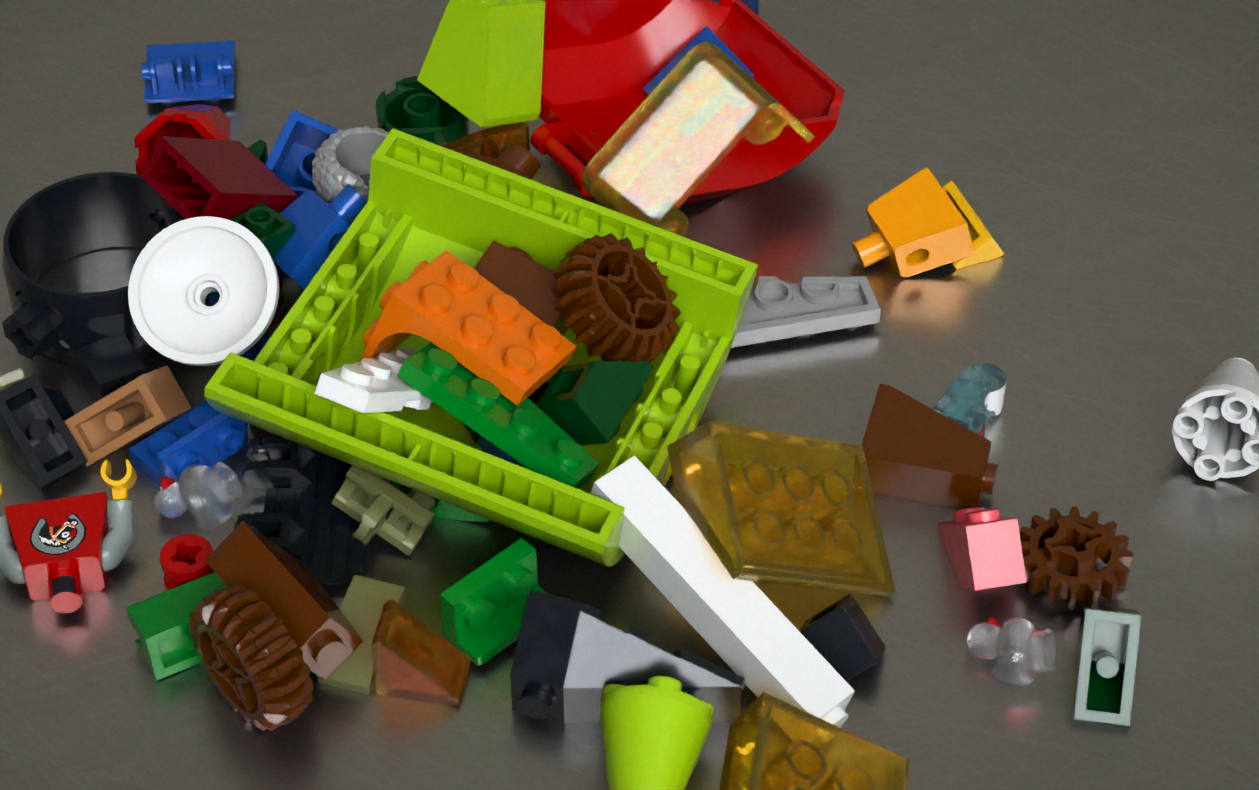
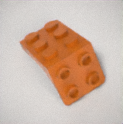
M446 250L431 263L426 260L422 261L414 269L406 282L401 284L396 281L386 290L379 302V306L383 309L380 318L372 323L363 336L362 343L366 345L360 361L362 358L370 359L379 356L380 353H389L409 336L415 334L429 340L440 349L453 355L460 364L479 378L493 383L503 396L518 406L570 361L577 346L562 336L557 329L547 325L520 305L515 298L505 294L482 277L473 267L463 263Z

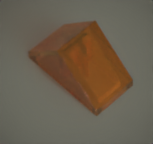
M393 599L385 602L371 644L376 694L451 706L459 703L471 660Z

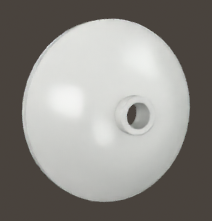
M200 216L181 220L156 234L137 257L128 285L130 313L137 330L144 340L168 359L192 366L221 364L230 352L240 356L252 348L270 326L279 299L277 269L273 258L264 244L242 225L228 219L212 216ZM214 291L219 292V301L213 306H206V296Z

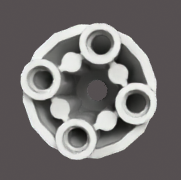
M1234 357L1218 364L1188 394L1176 410L1172 428L1176 450L1187 464L1194 467L1197 476L1204 480L1214 481L1219 478L1241 477L1259 469V373L1253 364L1246 359Z

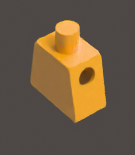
M928 167L917 172L870 203L866 212L872 233L851 243L853 251L863 268L887 257L899 276L905 278L975 254L966 220Z

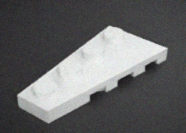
M402 347L397 348V351L380 353L379 356L370 359L362 358L360 362L343 364L340 368L321 373L315 394L362 413L402 411L403 406L424 410L429 409L431 402H433L397 377L405 359L417 352Z

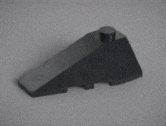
M530 590L510 674L512 710L522 712L532 718H545L561 723H601L600 704L602 691L606 685H647L651 677L666 676L681 682V692L688 693L701 701L710 703L714 707L712 722H740L743 715L745 678L686 650L675 651L671 654L646 641L649 633L633 625L627 633L598 619L601 610L584 602Z

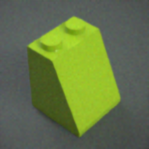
M449 0L417 80L481 128L537 120L541 112L545 1Z

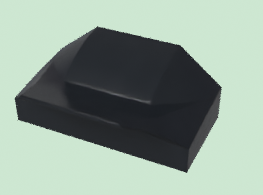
M34 374L0 392V436L21 471L41 490L85 465L88 461L64 423L65 420L75 415L60 390H50L43 387Z

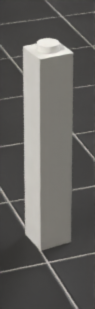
M633 456L594 482L591 491L592 495L625 507L618 546L736 675L745 678L744 683L802 746L817 734H820L823 738L829 737L844 724L849 716L845 709L855 690L636 456Z

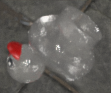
M218 462L211 467L194 464L185 468L180 473L178 483L169 476H163L161 478L162 486L156 491L154 496V504L156 510L164 517L177 518L188 510L197 519V527L213 529L221 526L230 518L233 502L241 498L243 491L238 477L226 464Z
M989 617L987 622L975 625L968 634L967 645L975 657L982 660H990L997 657V664L993 666L992 673L998 681L1017 687L1026 686L1039 673L1053 672L1056 667L1057 647L1052 630L1050 628L1037 629L1027 619L1010 618L1000 629L997 619Z

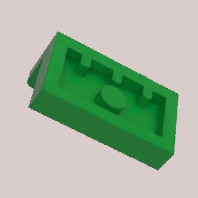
M520 538L440 593L443 637L475 665H483L518 640L530 590L547 593L538 586L536 549L523 538Z

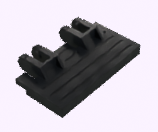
M278 435L266 436L265 438L260 436L259 438L254 437L253 440L250 439L245 452V456L248 457L250 463H246L241 479L244 480L247 486H251L252 489H267L264 511L238 515L237 521L234 523V529L244 520L308 567L330 597L344 598L354 575L364 577L367 545L352 537L361 523L332 504L334 497L345 481L348 470L353 465Z

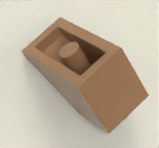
M168 365L137 377L68 418L64 423L87 459L86 465L88 467L190 411L192 407Z

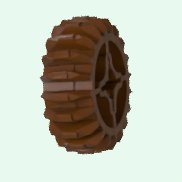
M610 233L604 237L595 235L591 239L587 238L565 254L566 257L560 261L558 269L553 273L556 284L552 287L551 291L559 298L554 309L564 314L566 320L562 327L571 328L576 335L574 344L583 343L587 347L589 358L599 355L602 361L651 362L668 349V346L673 343L674 334L680 330L675 320L681 312L672 304L678 295L669 290L666 284L668 276L661 275L657 269V262H651L646 257L644 247L633 249L628 237L618 240Z
M240 584L236 586L229 585L221 591L217 589L203 598L204 601L194 607V611L190 614V635L195 640L194 649L202 659L201 665L208 671L211 677L210 681L215 683L220 690L221 697H225L231 703L233 711L238 710L246 722L252 721L255 727L263 731L266 729L273 731L281 725L286 726L299 717V714L313 702L312 691L314 686L313 681L309 677L310 667L302 658L303 650L297 647L293 639V633L286 629L282 622V617H277L272 611L270 604L266 601H261L256 592L251 589L248 590Z

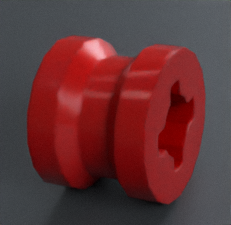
M183 534L172 538L162 547L159 559L164 572L163 580L166 591L215 572L205 560L213 552L210 542L204 537L195 534Z

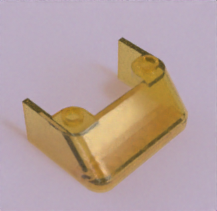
M702 42L686 53L589 161L582 174V185L604 207L685 237L689 221L679 207L743 136L752 144H765L776 139L787 124L808 143L815 136L713 42Z

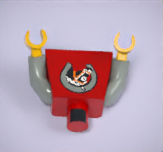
M107 459L101 465V477L109 488L112 489V500H108L106 492L5 506L6 515L1 516L0 514V571L14 584H25L30 599L35 601L49 599L50 606L54 611L71 613L81 607L82 594L99 592L107 586L108 572L117 568L134 541L133 499H128L127 491L136 483L137 474L129 460L126 459V475L117 481L111 480L112 468L110 461ZM0 483V504H1L2 499H3V493H2V486H1V483Z

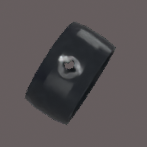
M99 172L71 177L37 192L27 199L13 214L6 227L3 241V270L13 314L4 320L2 325L5 337L15 345L19 354L33 361L40 355L43 356L45 354L59 362L80 367L77 348L119 334L126 335L142 361L160 354L144 340L133 322L128 302V286L109 291L79 293L57 290L38 283V280L45 273L73 256L109 247L144 248L156 234L170 226L166 224L165 219L171 222L170 225L185 220L141 175L122 172ZM160 210L164 213V217L158 214ZM51 307L56 309L63 318L55 314ZM59 341H64L70 348H65Z

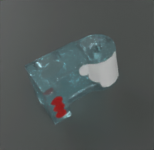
M972 364L957 377L932 409L984 437L986 422L995 420L1002 412L1007 382L1006 374L1001 368L993 364Z

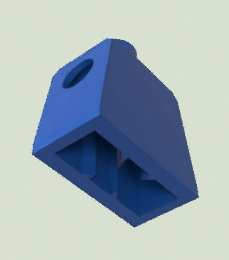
M349 184L329 204L313 190L305 191L279 213L295 224V233L273 257V261L305 290L348 230L349 224L358 216L367 201Z

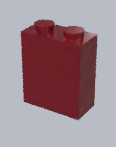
M161 136L141 174V177L185 219L212 216L230 220L261 202L277 213H281L298 197L291 188L240 141Z

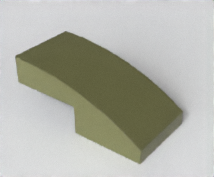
M354 575L340 610L363 642L326 680L318 676V683L370 695L389 655L388 639L407 601L406 587Z

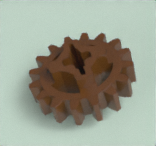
M1077 507L1071 508L1069 516H1062L1056 508H1051L1049 520L1034 515L1031 520V527H1022L1020 529L1026 580L1030 579L1028 592L1031 594L1039 593L1042 590L1047 592L1046 603L1050 605L1054 604L1058 598L1066 599L1068 609L1072 610L1075 609L1077 600H1084L1086 604L1096 606L1099 595L1109 601L1114 600L1116 589H1125L1128 574L1130 573L1133 552L1127 550L1128 536H1115L1117 524L1114 521L1104 525L1098 523L1099 513L1096 511L1089 514L1087 518L1080 517Z

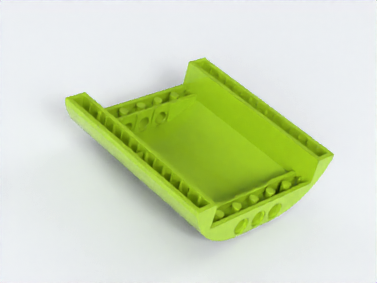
M392 128L371 157L368 202L255 360L252 361L230 352L204 387V396L208 404L220 413L607 567L613 566L625 554L618 546L625 507L592 495L591 491L594 482L633 456H636L664 487L666 486L702 417L719 379L741 322L757 273L758 264ZM612 233L618 240L628 237L633 249L644 247L646 257L651 262H657V269L661 275L668 276L666 284L669 290L678 295L672 304L681 312L675 320L680 330L674 334L673 343L668 346V349L650 362L654 369L643 385L641 396L632 403L620 422L619 432L609 442L582 445L583 449L600 464L592 478L580 489L483 452L472 439L463 423L434 402H431L429 409L424 410L403 406L402 411L362 413L315 394L321 373L340 368L343 364L360 362L366 345L362 343L363 336L372 323L380 318L383 309L379 306V302L386 290L396 281L403 284L422 261L426 260L431 263L446 250L463 263L474 268L494 240L508 248L517 247L530 255L533 261L552 270L558 269L560 261L566 257L565 254L585 239H591L595 235L604 237ZM568 328L564 337L574 344L576 335L571 328ZM412 334L390 352L397 351L399 347L418 352L430 344V341ZM583 343L575 344L577 348L570 361L564 366L602 360L599 355L589 358L587 347ZM555 374L547 380L548 385L554 378Z

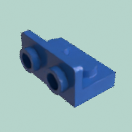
M205 400L129 448L131 463L162 490L161 478L163 476H169L174 479L178 487L170 485L171 490L166 492L169 495L248 444L247 426L243 421L216 411Z

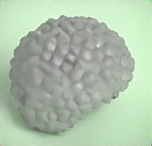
M368 126L341 128L336 133H332L328 139L321 143V147L315 152V158L312 161V183L316 188V194L329 204L349 184L368 202L371 157L389 133L384 129Z

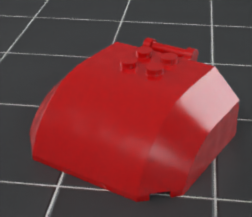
M544 0L545 24L541 112L539 117L546 124L535 129L531 136V144L539 153L549 155L573 179L574 187L584 197H592L603 187L610 186L636 212L723 197L771 180L790 170L815 151L836 127L840 113L839 108L845 90L741 0H720V2L714 0ZM707 26L754 74L748 82L754 88L755 99L750 106L745 108L734 106L728 101L694 135L687 137L643 88ZM567 144L568 146H570L575 151L576 155L583 159L589 166H586L565 145Z

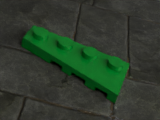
M433 343L428 344L405 359L397 377L531 471L580 489L592 478L600 464L528 397L518 406L503 396L493 383L479 378L460 364L453 355L440 349Z

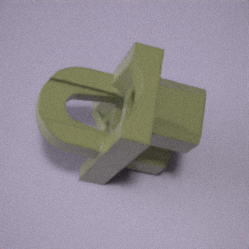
M352 466L332 501L334 506L361 523L352 537L367 545L377 534L410 556L435 515L431 512L435 504L434 499L429 495L412 489L405 495L391 485V480ZM393 508L391 514L387 515L388 511Z

